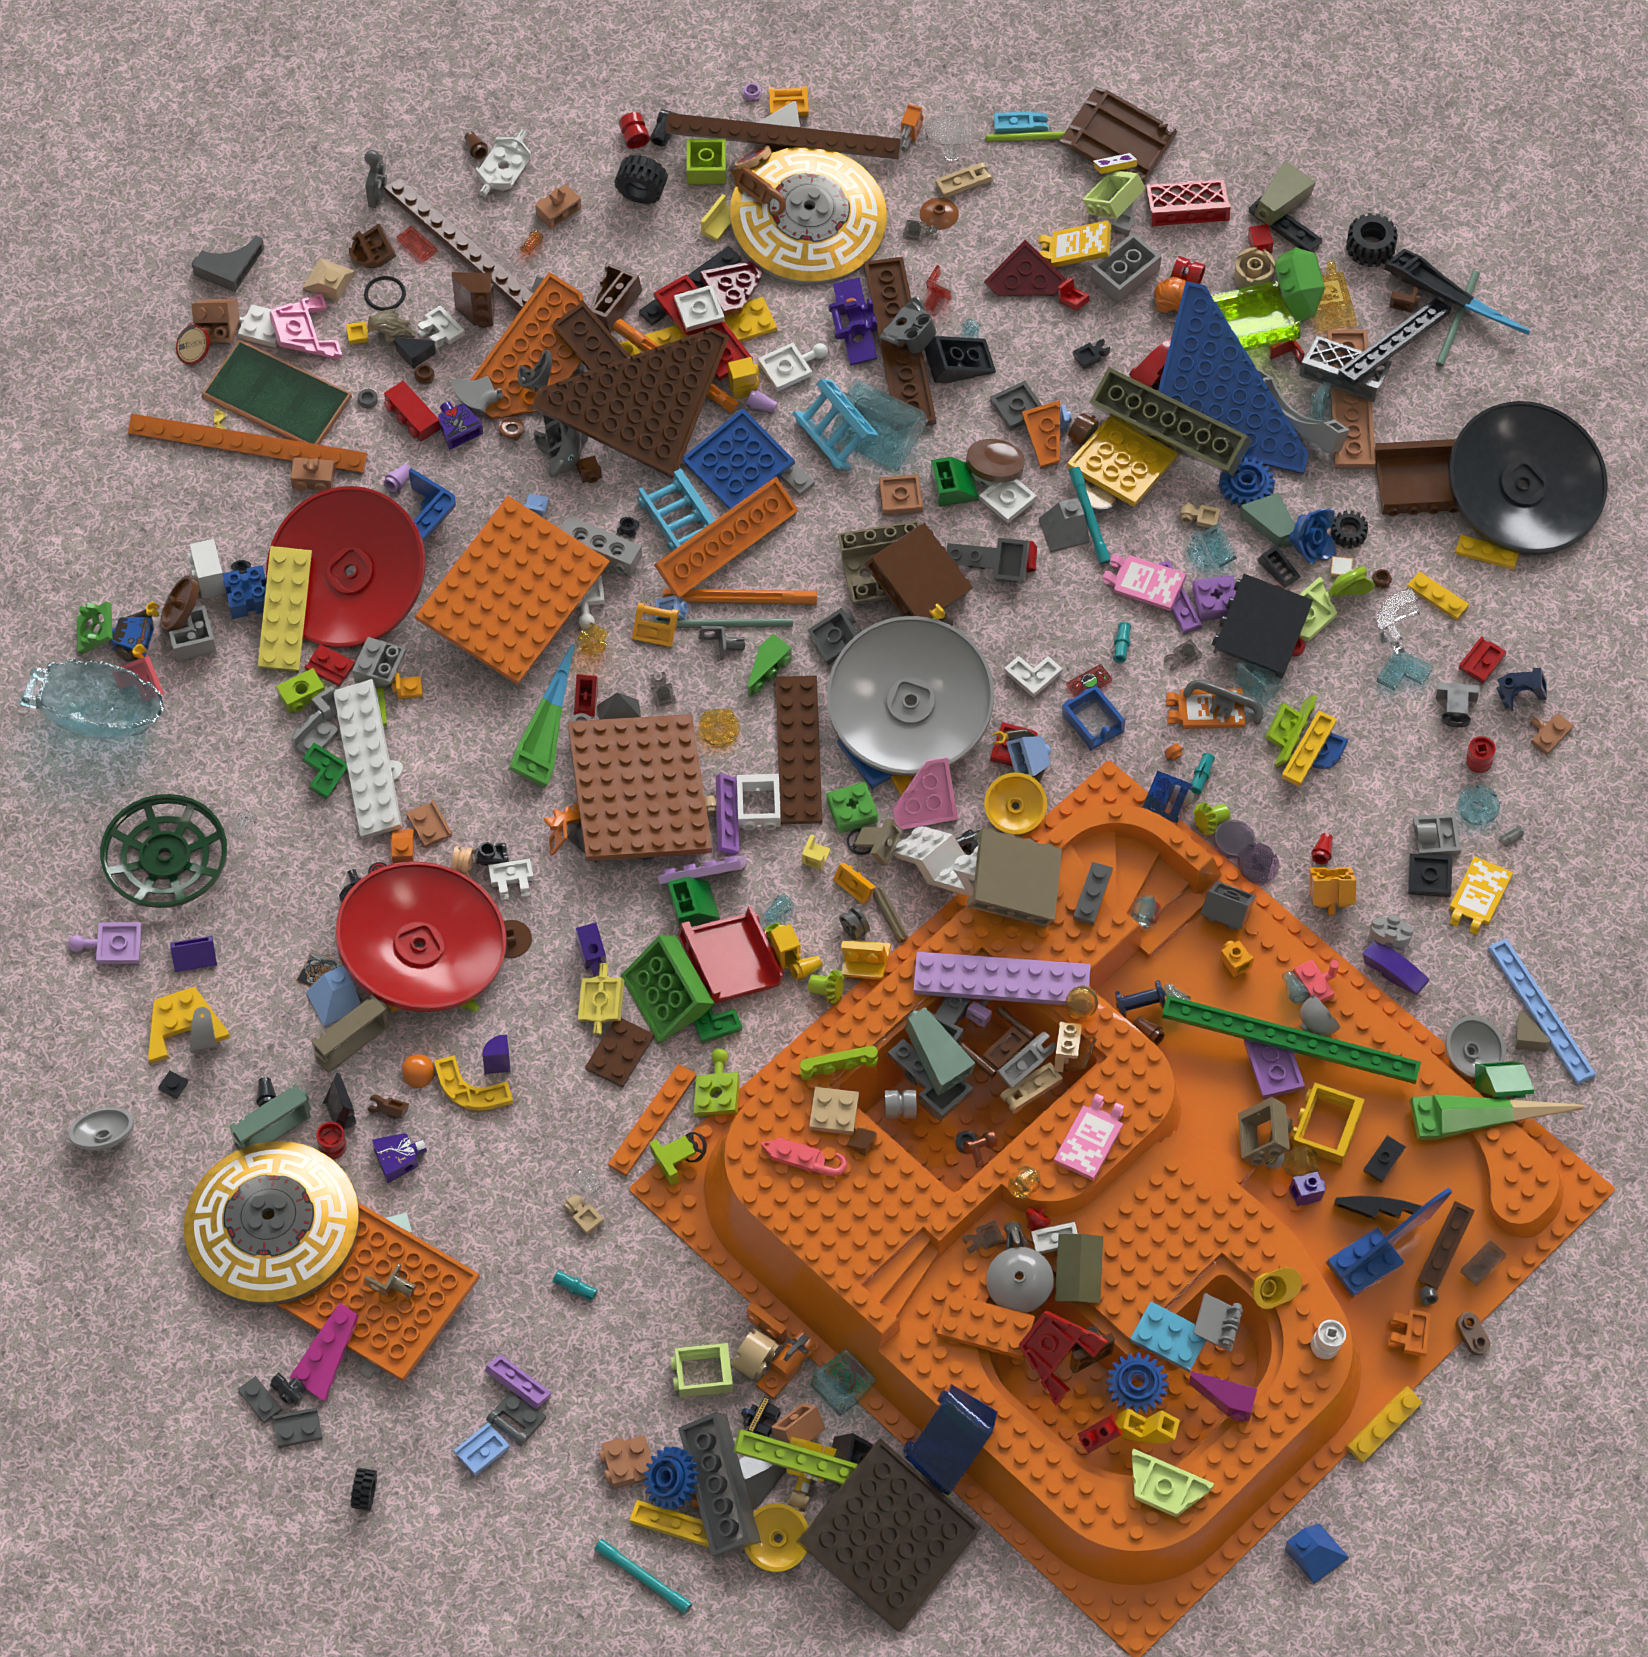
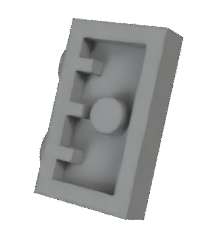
M318 710L314 715L312 714L308 717L306 723L300 729L298 728L293 733L291 738L293 748L304 756L313 743L325 748L339 733V729L323 718L322 712Z

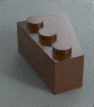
M606 263L603 277L600 279L599 289L596 291L590 309L611 332L614 323L624 316L643 290L639 275Z

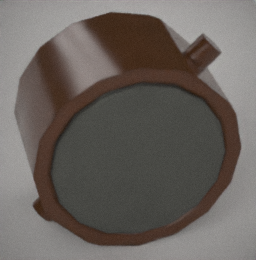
M1082 413L1075 419L1068 432V439L1072 441L1073 445L1078 444L1082 447L1099 428V422L1095 420L1096 417L1094 415L1090 417Z

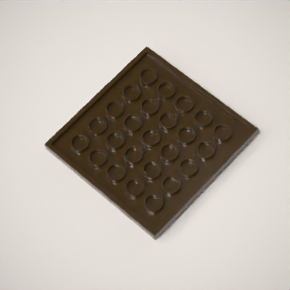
M880 1438L874 1443L796 1542L897 1632H900L976 1536L981 1527Z

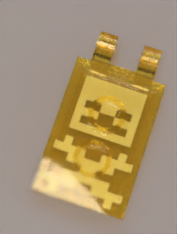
M1329 261L1326 263L1327 267H1325L1327 274L1322 275L1325 290L1317 307L1316 316H1314L1318 332L1357 325L1344 272H1337L1335 261Z

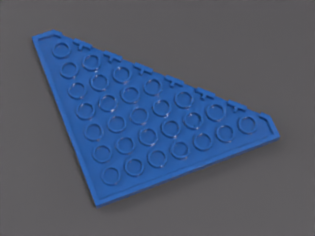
M1186 281L1158 392L1247 435L1252 442L1242 460L1245 457L1248 458V461L1256 458V463L1263 461V465L1304 474L1309 453L1294 428L1286 418L1207 287Z

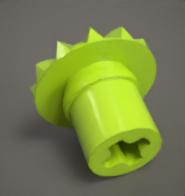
M1202 802L1197 804L1193 810L1195 815L1193 819L1196 821V827H1199V832L1204 833L1205 836L1214 834L1218 824L1230 820L1229 808L1223 803L1211 807L1208 803Z
M832 970L827 976L811 975L808 982L809 993L824 995L828 1003L838 1004L844 992V975L839 970Z

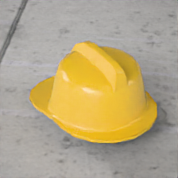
M1280 1268L1270 1273L1259 1275L1254 1281L1251 1292L1259 1307L1264 1309L1274 1308L1297 1296L1302 1286V1279L1300 1274L1293 1268Z

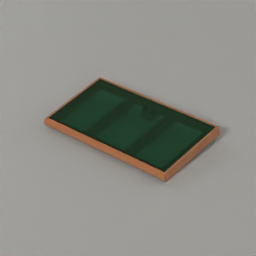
M238 340L202 393L203 398L285 438L318 445L330 431L352 398L350 392L241 340Z

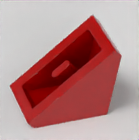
M576 675L574 715L583 713L595 717L599 690L598 676Z

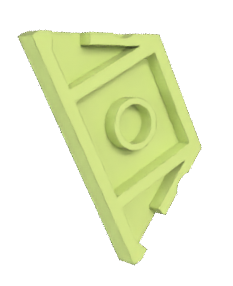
M1321 577L1299 594L1313 599L1312 606L1299 636L1307 642L1337 617V611L1330 601L1331 598L1325 590Z
M1136 1449L1132 1451L1135 1500L1177 1517L1213 1490L1214 1483Z

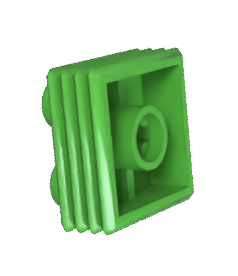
M866 782L826 793V801L839 833L878 823L879 814Z

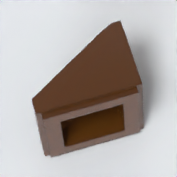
M858 1127L847 1143V1146L866 1156L877 1140V1133Z

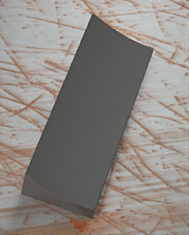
M714 1412L679 1427L683 1448L687 1450L688 1455L693 1456L691 1462L697 1463L693 1471L699 1472L697 1476H694V1480H697L699 1483L693 1484L696 1490L695 1494L712 1556L718 1557L737 1549L761 1543L737 1453L733 1452L735 1443L727 1414Z

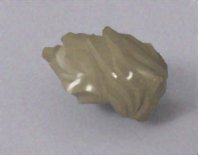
M395 309L384 310L373 316L370 315L367 325L368 333L374 330L384 333L386 344L389 346L395 345V337L415 338L416 331L411 330V327L408 326L410 322L398 318L399 314L394 313Z

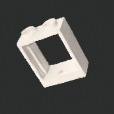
M779 774L737 775L739 828L750 831L761 827L767 830L781 827ZM774 790L775 813L743 814V791Z

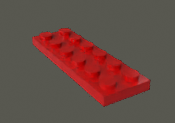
M686 274L655 291L653 295L684 337L700 333L709 328H714L729 336L715 373L716 378L721 381L728 377V362L752 358V356L724 321L686 332L674 301V295L698 289Z

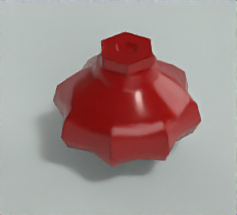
M1033 1207L1026 1210L1027 1227L1030 1230L1035 1231L1038 1228H1044L1051 1224V1219L1043 1214L1045 1212L1044 1208H1041L1040 1211Z

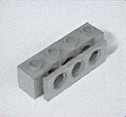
M570 516L567 517L561 528L564 532L610 560V564L606 569L622 576L632 575L642 558L641 545Z

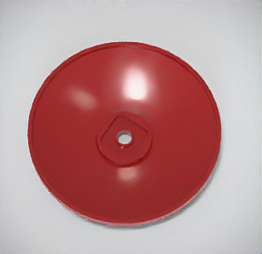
M342 486L312 495L287 515L276 531L270 545L274 547L312 550L303 637L326 647H358L364 645L368 637L378 640L396 628L411 611L424 582L426 567L425 549L415 522L402 506L381 492L365 487ZM269 548L268 557H267V563H266V580H267V574H268L270 548ZM355 566L354 574L347 576V568Z
M411 861L381 867L363 877L351 888L338 912L335 941L344 968L356 984L365 992L373 995L385 1004L399 1009L414 1012H439L470 1002L484 992L494 981L502 966L505 955L506 930L496 903L477 882L447 866L430 862ZM421 942L424 944V947L417 948L413 943Z

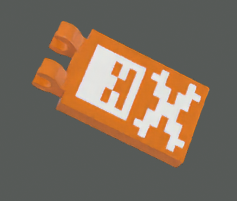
M1242 688L1227 689L1243 695ZM1180 689V695L1175 692L1167 693L1166 706H1178L1179 712L1176 710L1168 711V724H1182L1183 729L1245 727L1243 705L1235 703L1229 719H1226L1225 714L1228 711L1226 709L1223 710L1221 716L1217 715L1220 708L1216 706L1214 713L1209 712L1215 698L1213 694L1200 689L1194 690L1189 698L1183 696L1184 689Z

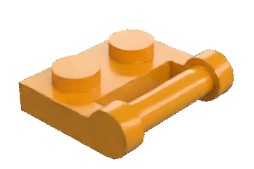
M807 86L785 89L769 87L770 115L789 103L796 101L798 116H809Z
M639 602L632 639L672 647L679 610L660 609L645 606V603ZM643 614L669 618L670 623L665 624L643 619Z

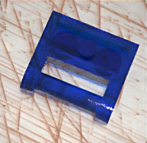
M1157 770L1142 808L1157 813L1177 824L1179 821L1178 815L1189 790L1191 791L1193 784ZM1175 785H1178L1181 788L1169 814L1165 810Z

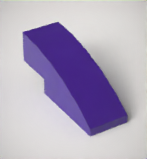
M1374 940L1362 953L1366 965L1381 972L1382 976L1388 981L1416 996L1429 982V978L1387 945L1380 944Z

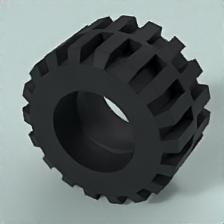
M629 155V157H625L621 162L614 180L615 188L618 189V192L623 197L641 204L656 203L662 195L668 174L666 169L654 159L641 155Z
M1368 213V216L1363 214L1360 215L1359 219L1355 218L1353 223L1350 224L1346 249L1348 250V255L1350 257L1353 256L1354 262L1359 260V265L1363 266L1364 263H1367V267H1372V264L1379 267L1381 262L1385 264L1388 259L1393 258L1398 234L1397 228L1393 227L1394 223L1388 221L1386 216L1380 217L1381 214L1377 213L1376 215ZM1375 237L1379 239L1380 242L1372 243L1366 241L1363 238Z

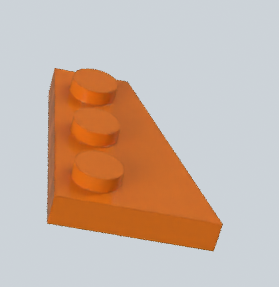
M1060 400L1023 411L1022 417L1040 469L1060 463Z

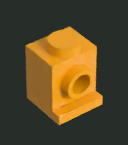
M1240 940L1235 943L1228 941L1222 946L1220 958L1233 977L1252 968L1254 958L1252 955H1249Z

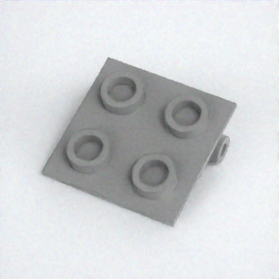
M1204 1293L1193 1334L1231 1352L1243 1313L1242 1305L1234 1303L1231 1306Z

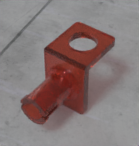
M936 265L926 282L927 290L931 293L924 306L926 309L930 307L932 312H934L941 298L949 301L952 300L950 290L935 284L941 275L939 265Z

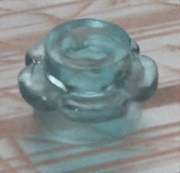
M967 319L965 323H962L961 327L966 335L973 337L975 334L979 335L981 325L973 319Z

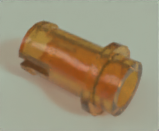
M537 230L530 232L528 239L520 246V250L525 254L528 253L530 256L535 247L543 242V235Z

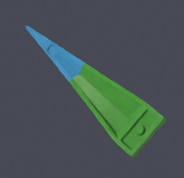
M574 644L569 647L517 744L508 770L544 788L548 785L554 769L560 719Z

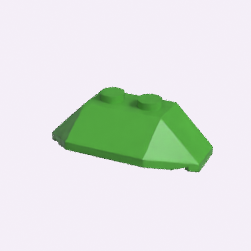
M1294 248L1278 256L1275 269L1283 299L1295 321L1300 323L1316 316L1317 307L1322 299L1325 285L1316 254Z

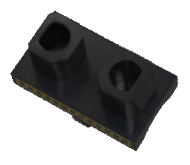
M764 1396L759 1407L752 1404L750 1409L744 1408L741 1415L745 1418L743 1425L748 1427L747 1431L770 1437L772 1428L765 1425L764 1422L766 1419L777 1422L781 1415V1410L771 1404L770 1398Z

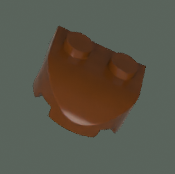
M377 224L364 234L358 231L352 238L354 241L351 248L349 247L350 257L358 265L365 268L381 267L397 256L383 226Z

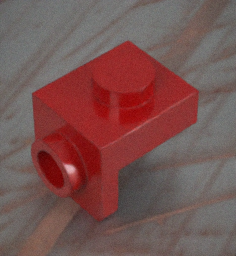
M1068 278L1058 286L1059 303L1075 311H1078L1090 301L1089 294L1074 287V279Z

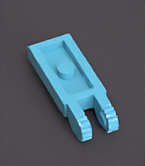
M1043 112L995 113V133L1046 132L1049 130V125L1046 123L1048 121V114Z

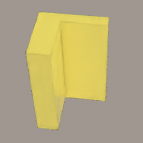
M724 194L721 195L701 220V234L716 242L721 239L731 226L730 207L726 205V196Z

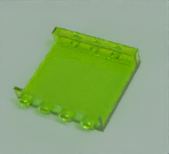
M1278 280L1211 295L1246 351L1301 339L1300 321L1295 322L1280 295Z

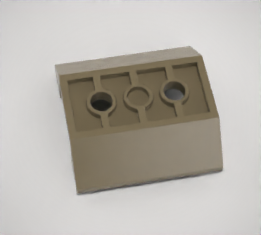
M918 520L838 533L842 565L850 599L853 604L889 599L872 575L869 578H863L860 574L863 571H868L864 564L872 556L918 527Z

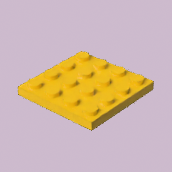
M1109 416L1069 460L1066 468L1080 467L1084 479L1135 507L1177 459L1178 453L1132 426Z

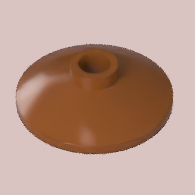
M945 198L930 199L920 209L921 221L927 227L935 230L950 228L957 222L959 217L957 206Z

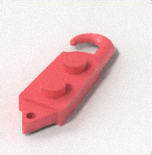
M780 1137L777 1140L761 1142V1147L771 1156V1160L802 1170L836 1177L844 1173L847 1168L845 1157L839 1153H836L835 1156L840 1159L841 1165L834 1169L824 1166V1154L819 1149Z

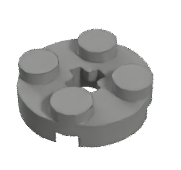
M1392 914L1388 915V918H1374L1370 926V936L1376 942L1383 945L1386 942L1393 943L1392 947H1405L1409 945L1414 931L1413 927L1400 921L1399 916Z

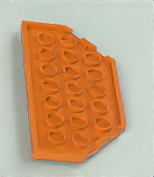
M548 272L470 379L478 380L488 376L494 390L499 388L502 390L503 399L490 404L484 413L491 420L538 412L530 408L536 392L520 386L518 383V370L521 365L533 370L545 349L551 352L553 359L547 386L572 377L582 363L552 328V324L583 302V294L551 272Z

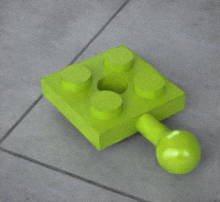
M716 1049L711 1055L712 1062L715 1064L714 1074L696 1076L695 1117L738 1114L740 1075L738 1072L723 1073V1066L728 1061V1053L724 1049ZM722 1091L719 1097L712 1098L715 1092Z

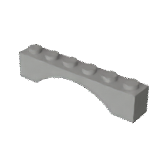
M1257 368L1295 432L1305 436L1307 441L1321 447V450L1325 453L1331 454L1341 451L1350 431L1348 428L1336 420H1314L1298 413L1282 397L1274 378Z

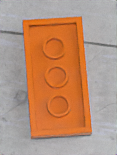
M948 1293L936 1336L1023 1360L1024 1353L1019 1347V1343L1033 1327L1035 1316Z

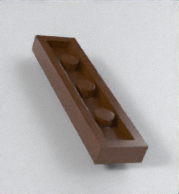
M1454 1201L1417 1281L1438 1290L1475 1212L1474 1209Z

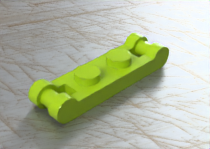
M867 1046L804 1059L800 1063V1076L803 1080H810L813 1075L822 1073L832 1074L836 1070H852L861 1065L874 1067L878 1063V1050L874 1046Z

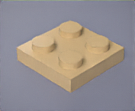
M815 1087L809 1130L853 1135L859 1092Z

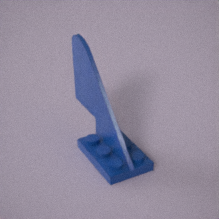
M1450 1188L1445 1189L1428 1201L1386 1237L1377 1227L1325 1262L1352 1298L1404 1264L1403 1259L1393 1248V1245L1399 1238L1431 1219L1452 1193Z

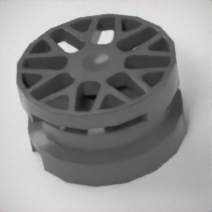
M853 906L849 909L848 913H843L839 916L843 929L855 941L861 937V934H867L870 931L867 919L857 907Z

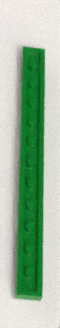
M1167 995L1162 1013V1018L1412 1084H1416L1421 1061Z

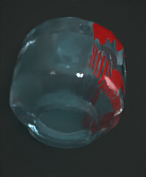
M1143 895V897L1134 900L1130 916L1139 923L1140 928H1150L1157 923L1161 906L1155 901L1153 896Z

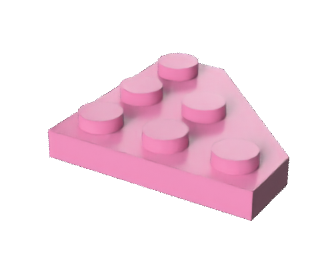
M948 757L926 760L892 808L893 819L901 830L958 819Z

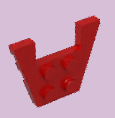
M1046 1311L1022 1339L1019 1347L1032 1369H1036L1041 1378V1384L1044 1389L1047 1388L1052 1396L1051 1401L1056 1406L1071 1389L1054 1372L1078 1343L1094 1358L1109 1341Z

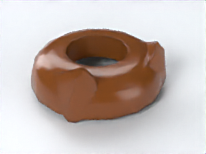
M515 417L505 418L499 424V435L511 439L514 438L516 441L525 430L524 422ZM509 426H515L517 431L509 432L506 429Z

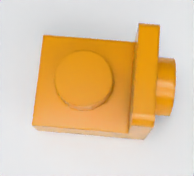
M399 673L395 674L396 680L392 681L393 693H397L398 699L423 697L421 676L400 678Z

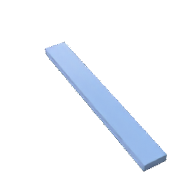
M1507 938L1489 946L1488 951L1540 1030L1551 1040V1047L1576 1085L1595 1077L1596 1073Z

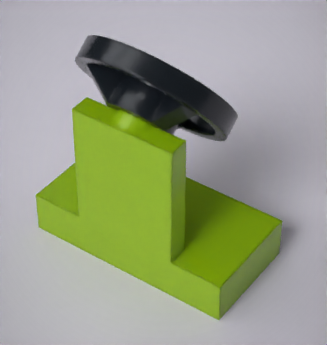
M697 1132L687 1133L685 1136L663 1147L657 1139L649 1143L652 1156L671 1186L679 1183L678 1172L674 1167L675 1164L683 1160L691 1163L699 1162L707 1151V1143L704 1136ZM694 1135L699 1136L702 1140V1149H700L698 1143L694 1141ZM696 1152L701 1153L700 1156L695 1160L688 1159L689 1157L695 1155Z

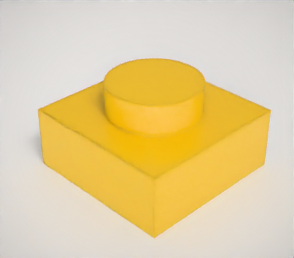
M365 321L346 324L349 345L369 342Z

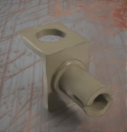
M397 1264L385 1285L367 1275L364 1277L365 1286L385 1297L390 1290L395 1289L410 1298L412 1296L411 1292L413 1293L416 1288L415 1284L399 1277L401 1273L400 1264Z

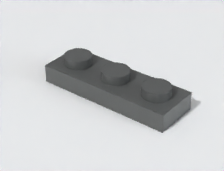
M1092 862L1073 920L1094 926L1113 872V867Z

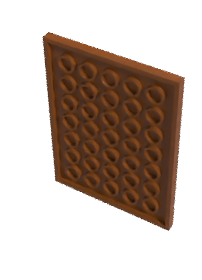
M692 714L568 722L586 862L712 853L711 835Z

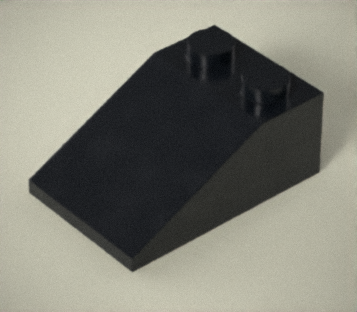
M934 336L924 349L934 383H952L996 373L986 339Z

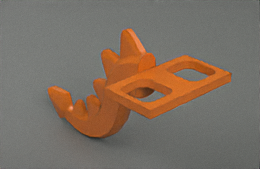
M574 803L572 805L574 810L569 806L565 807L564 812L554 809V817L544 818V822L550 827V830H553V833L549 836L550 856L554 855L567 840L566 825L580 821L578 804ZM555 838V847L553 848L552 842Z

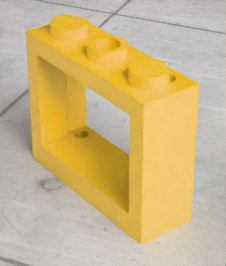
M1314 1083L1313 1089H1308L1305 1096L1306 1108H1301L1297 1119L1300 1121L1299 1127L1293 1128L1290 1138L1293 1140V1148L1343 1165L1361 1116L1365 1099ZM1317 1099L1351 1110L1337 1150L1303 1139Z

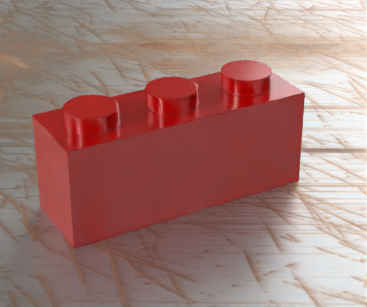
M404 380L384 392V405L386 409L396 414L398 422L408 427V432L413 438L417 437L422 442L440 430V421Z

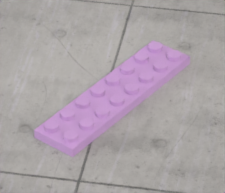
M917 952L914 994L1088 1007L1090 964Z

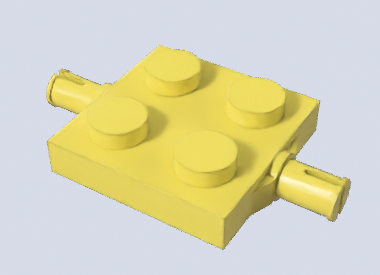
M600 963L599 976L582 978L578 1020L581 1022H594L593 1035L597 1036L602 1035L603 1023L621 1021L625 980L622 977H609V964Z

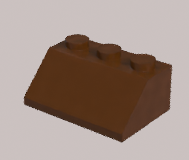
M452 272L455 309L474 326L481 328L494 326L495 301L492 273Z

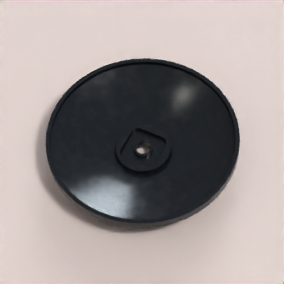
M1512 401L1483 410L1473 417L1461 430L1453 444L1448 462L1450 491L1462 517L1484 539L1514 553L1544 555L1555 553L1574 545L1592 529L1605 506L1608 489L1607 472L1603 457L1596 443L1588 432L1570 416L1541 403ZM1519 480H1525L1528 484V487H1521L1519 485Z

